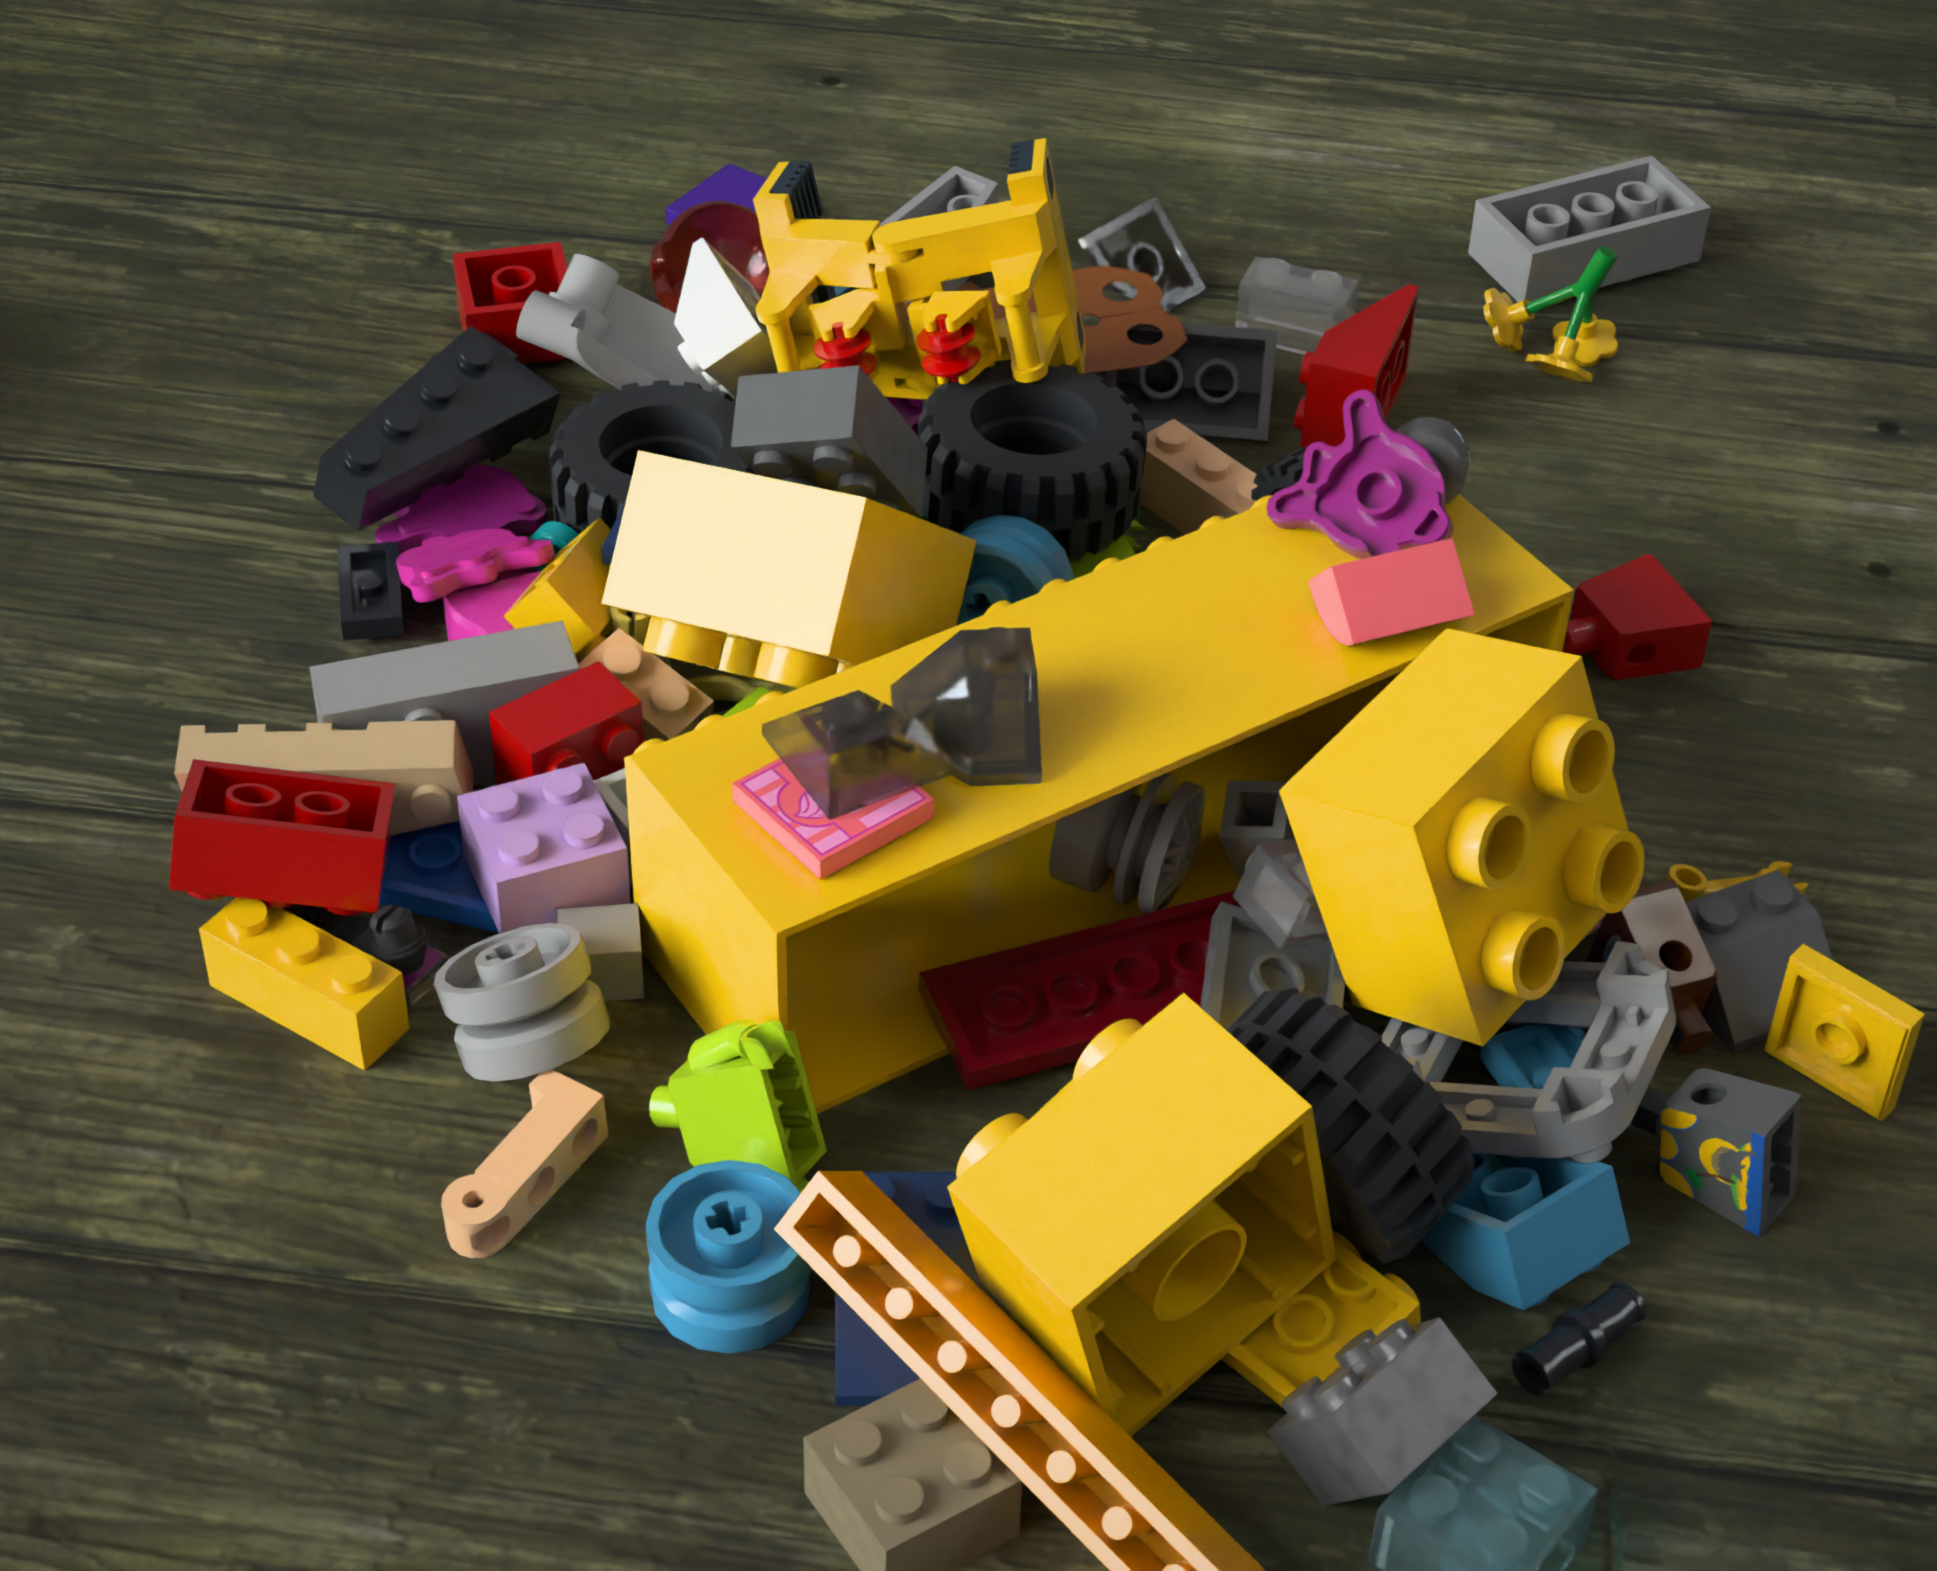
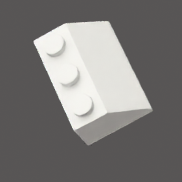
M702 237L692 245L674 321L676 328L685 341L678 346V349L696 375L702 373L713 388L719 387L721 391L728 393L734 400L737 395L739 376L778 373L766 324L759 322L755 310L756 305L761 299L752 283Z

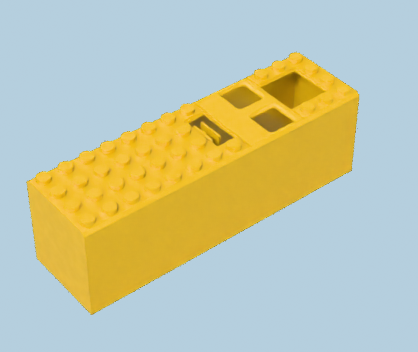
M1458 494L1451 503L1446 505V512L1454 525L1451 538H1453L1475 615L1354 645H1344L1338 642L1324 625L1314 603L1308 581L1331 566L1360 559L1342 551L1327 536L1318 531L1308 528L1283 529L1277 527L1267 515V504L1272 495L1264 496L1258 499L1247 511L1227 519L1222 516H1213L1206 520L1198 530L1174 540L1169 536L1160 537L1153 541L1146 551L1126 559L1107 558L1100 562L1093 572L1066 582L1064 579H1054L1044 585L1038 594L1013 604L1007 600L996 602L986 610L984 615L786 694L781 691L769 692L763 695L753 707L726 718L719 714L708 716L693 731L668 741L655 738L642 743L632 755L624 758L634 903L638 904L641 952L706 1035L737 1020L744 1019L752 1020L758 1024L770 1020H779L785 1031H794L816 1113L819 1114L949 1054L918 990L919 972L1146 914V912L1139 910L1138 895L1130 905L1115 902L1113 894L1114 869L1096 893L1082 890L1050 877V850L1059 819L1140 784V796H1142L1154 778L1168 774L1174 776L1175 791L1184 781L1205 787L1206 799L1197 851L1184 881L1179 885L1167 908L1284 878L1235 876L1219 838L1228 781H1289L1446 628L1562 652L1574 589ZM846 724L935 799L934 818L820 880L733 802L732 783ZM1303 860L1301 861L1300 873L1307 872Z

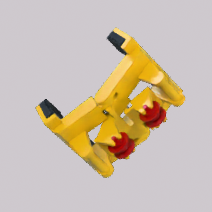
M1042 138L1011 143L1010 168L1008 169L1009 175L1007 177L1010 201L887 223L883 226H880V221L819 219V216L823 214V209L811 161L779 162L753 199L759 221L761 239L770 270L763 294L755 310L759 322L766 324L778 373L859 365L885 397L922 400L928 399L937 388L947 384L949 381H959V384H968L985 368L992 367L996 361L1011 360L1013 378L1021 383L1038 381L1047 375L1049 365L1059 367L1061 363L1077 367L1078 372L1084 374L1086 337L1047 139ZM992 271L996 299L1000 305L1004 306L1006 317L995 319L989 291H944L945 281ZM834 286L856 287L858 289L836 297ZM1033 293L1037 312L1030 313L1028 300ZM912 300L909 307L907 308L910 319L908 320L904 302Z

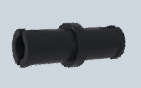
M1615 1282L1608 1287L1607 1291L1582 1309H1567L1554 1319L1550 1332L1528 1348L1517 1352L1516 1356L1512 1358V1369L1516 1379L1528 1392L1540 1396L1550 1391L1553 1385L1578 1367L1591 1368L1606 1356L1609 1344L1631 1328L1637 1327L1646 1318V1306L1642 1297L1629 1284Z

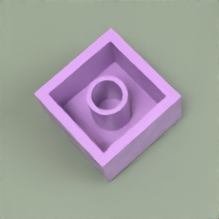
M585 763L457 796L463 854L499 933L523 926L557 923V909L631 904L627 847Z

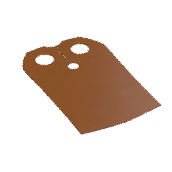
M1093 266L1072 270L1081 316L1094 315L1100 319V322L1095 326L1083 325L1086 337L1084 374L1154 365L1175 353L1187 341L1184 328L1178 316H1172L1161 308V298L1165 297V295L1149 274L1109 266ZM1125 282L1133 285L1138 293L1132 300L1117 302L1106 298L1102 290L1107 284ZM995 287L975 290L989 291L995 319L1006 317L1004 306L997 302ZM1033 293L1028 300L1030 313L1037 312ZM911 302L904 303L908 320L910 319L907 308L909 307ZM1147 324L1159 328L1162 331L1163 337L1155 344L1141 345L1132 342L1127 337V332L1133 326Z

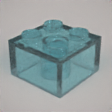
M1474 1415L1405 1478L1378 1508L1367 1565L1377 1571H1564L1584 1544L1598 1489Z

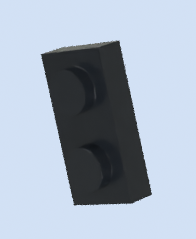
M398 541L338 546L340 615L343 641L358 639L375 640L383 637L405 635L402 586L396 564V559L399 557Z

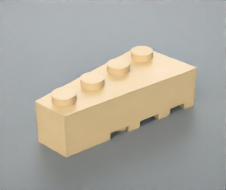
M455 720L369 722L366 730H340L333 728L332 722L306 723V731L266 732V724H238L237 732L206 733L205 725H184L180 728L174 775L182 791L193 759L396 783L390 836L460 821L457 796L473 792V767Z

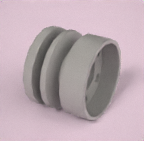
M1163 774L1150 782L1142 796H1140V784L1059 819L1050 850V877L1082 890L1096 893L1114 869L1113 894L1115 902L1130 905L1138 895L1140 911L1149 913L1167 908L1179 885L1184 881L1197 851L1206 799L1205 787L1184 781L1175 791L1174 776Z

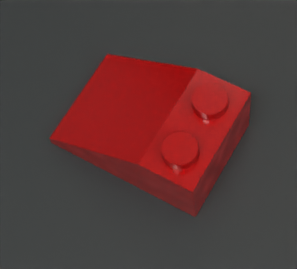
M1407 284L1324 332L1315 352L1307 351L1305 353L1299 373V384L1307 386L1306 397H1301L1294 419V429L1302 431L1300 448H1307L1315 442H1323L1332 447L1342 444L1346 437L1343 405L1349 395L1359 390H1369L1374 393L1381 404L1385 421L1387 420L1407 377L1419 286Z

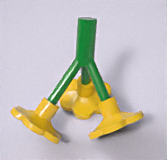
M1599 246L1576 283L1532 302L1524 299L1513 304L1506 293H1500L1496 288L1486 290L1485 300L1487 304L1483 306V313L1487 323L1492 328L1497 344L1501 348L1507 347L1512 353L1521 350L1523 323L1534 319L1536 312L1576 296L1577 301L1570 321L1557 323L1553 328L1552 335L1556 341L1553 353L1548 355L1528 354L1525 362L1552 375L1562 376L1576 382H1591L1594 375L1579 366L1592 367L1599 362L1600 358H1611L1618 350V342L1615 339L1616 326L1609 320H1597V316L1593 313L1594 295L1617 260L1618 255L1606 246Z

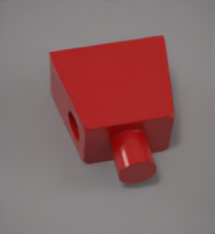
M1647 554L1580 583L1575 591L1571 617L1567 624L1562 652L1578 656L1588 653L1609 678L1615 680L1696 669L1702 667L1712 620L1652 554Z

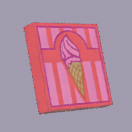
M846 724L732 783L733 802L820 880L934 818L935 799Z

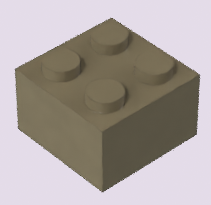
M921 1378L803 1437L805 1494L860 1571H954L1019 1536L1022 1481Z

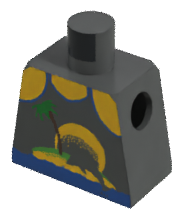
M1709 1068L1694 1070L1671 1096L1647 1087L1631 1123L1633 1126L1661 1138L1660 1175L1667 1184L1759 1237L1796 1196L1802 1095Z

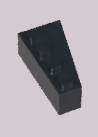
M470 326L320 456L313 497L359 532L419 501L423 492L441 483L448 486L464 477L465 471L487 459L494 462L510 454L512 446L528 438L535 441L547 435L551 429L560 392L473 326Z

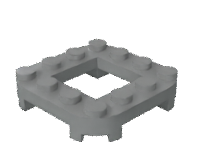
M1616 941L1606 963L1564 961L1560 974L1552 988L1539 999L1526 1000L1505 1022L1513 1025L1541 1023L1569 1025L1574 1028L1590 1027L1570 1068L1553 1067L1543 1089L1444 1083L1441 1081L1463 1040L1395 1018L1390 1020L1381 1037L1383 1043L1396 1054L1399 1052L1414 1066L1413 1071L1424 1082H1429L1442 1097L1441 1103L1448 1111L1454 1113L1462 1125L1461 1134L1469 1139L1473 1153L1506 1155L1513 1158L1571 1157L1574 1161L1580 1163H1593L1604 1159L1610 1154L1612 1150L1611 1141L1618 1137L1634 1118L1674 1031L1676 1013L1667 969L1661 970L1655 964L1644 960L1641 945Z

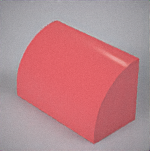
M1453 538L1334 565L1308 581L1314 603L1324 625L1330 634L1344 645H1354L1475 615Z

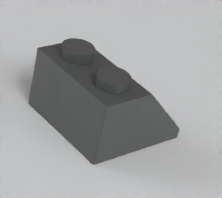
M1780 870L1685 902L1716 968L1717 980L1705 1004L1702 1015L1712 1031L1732 1054L1767 1041L1789 958L1802 944L1833 960L1819 912Z

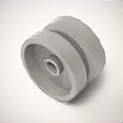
M544 923L502 932L467 947L450 958L436 972L434 985L445 1016L454 1023L459 1024L455 1029L454 1041L464 1070L474 1079L493 1082L514 1080L552 1070L581 1056L598 1044L610 1029V1016L600 987L587 979L591 974V960L580 930L571 924Z

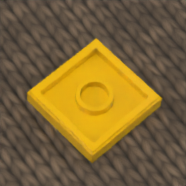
M1802 944L1789 958L1764 1051L1876 1119L1883 1121L1895 1109L1925 1014L1807 945Z

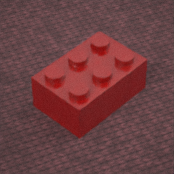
M193 759L174 818L169 890L185 891L190 896L202 900H217L225 896L256 899L262 901L266 906L273 908H285L294 904L325 907L329 912L343 916L358 915L362 912L375 913L379 907L388 858L396 783Z

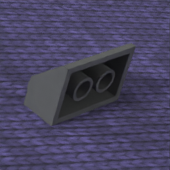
M1181 322L1187 341L1175 353L1154 365L1106 371L1105 381L1108 387L1116 386L1126 394L1144 420V428L1147 432L1175 419L1200 437L1267 443L1278 330ZM1143 324L1130 328L1127 332V337L1136 344L1151 345L1159 342L1163 334L1159 328Z

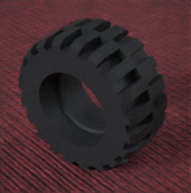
M1011 360L996 361L992 367L985 368L968 384H959V381H949L947 384L941 385L924 403L923 411L919 415L918 437L928 447L922 513L930 523L960 534L974 521L995 515L1024 517L1048 530L1064 548L1069 562L1080 560L1088 551L1095 555L1105 550L1131 527L1132 521L1137 517L1146 457L1147 431L1144 428V420L1135 405L1130 402L1126 394L1118 387L1109 388L1104 378L1094 373L1084 375L1078 372L1077 367L1061 363L1059 367L1049 365L1048 373L1042 379L1031 383H1021L1013 378Z
M669 380L653 381V385L638 386V383L622 385L618 392L611 394L607 390L594 396L588 406L582 403L572 411L567 420H564L553 437V445L550 447L549 461L554 521L563 523L580 534L600 517L612 529L627 500L638 450L757 475L731 448L736 402L733 403V399L728 393L716 388L710 392L703 390L702 386L697 383L684 382L682 386L670 385Z
M1283 987L1265 991L1226 1030L1312 1106L1332 1231L1347 1238L1365 1261L1373 1260L1375 1263L1384 1264L1406 1257L1472 1183L1475 1159L1472 1157L1473 1149L1467 1137L1461 1134L1462 1125L1454 1113L1448 1111L1441 1103L1442 1097L1429 1082H1424L1413 1071L1414 1066L1399 1052L1396 1054L1383 1043L1381 1036L1367 1025L1363 1027L1353 1020L1349 1012L1336 1004L1329 1005L1325 1003L1321 996L1310 991L1300 992L1297 987Z

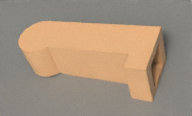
M553 1069L538 1074L529 1084L532 1109L484 1160L473 1175L456 1179L446 1188L442 1195L441 1207L447 1239L454 1251L468 1258H485L499 1252L516 1236L608 1137L603 1094Z

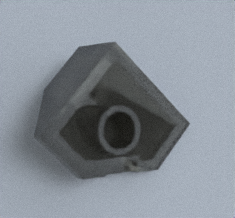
M1156 196L1078 239L1092 266H1109L1149 274L1165 295V297L1161 298L1160 302L1161 308L1165 312L1172 310L1206 289ZM1113 282L1105 286V288L1131 299L1135 298L1138 293L1133 285L1125 282Z
M992 627L989 629L960 630L890 685L895 742L916 755L923 749H926L949 763V774L969 786L1041 783L1042 765L1038 681L1030 627Z
M860 690L762 724V736L829 820L955 774V762L920 721Z

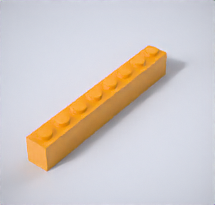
M818 1171L774 1230L1110 1571H1266L862 1171Z

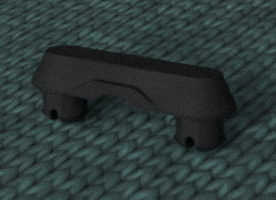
M294 904L283 908L401 971L403 976L416 972L424 965L430 934L425 926L414 923L410 909L388 905L377 910L373 917L368 919L363 918L359 914L353 916L337 915L329 912L325 907Z

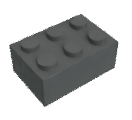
M859 365L738 377L731 448L757 475L865 497L912 516L922 517L928 447Z

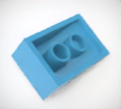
M1472 1153V1157L1475 1159L1472 1183L1420 1240L1473 1290L1522 1310L1543 1303L1550 1297L1553 1291L1580 1274L1597 1269L1601 1266L1604 1259L1630 1243L1613 1166L1598 1161L1580 1163L1574 1161L1571 1157L1513 1158L1506 1155Z

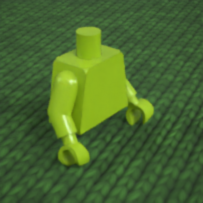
M749 1019L737 1020L695 1040L689 1050L688 1060L670 1076L668 1085L656 1087L650 1098L649 1111L653 1123L661 1128H680L689 1161L694 1167L725 1160L762 1164L786 1176L802 1193L809 1183L804 1175L827 1152L795 1032L785 1031L779 1020H770L761 1024Z

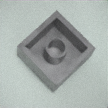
M1440 1317L1412 1326L1405 1319H1402L1383 1330L1377 1336L1369 1329L1344 1345L1334 1356L1340 1367L1323 1382L1316 1376L1292 1391L1281 1403L1287 1414L1267 1430V1433L1322 1506L1390 1493L1495 1397L1497 1392Z

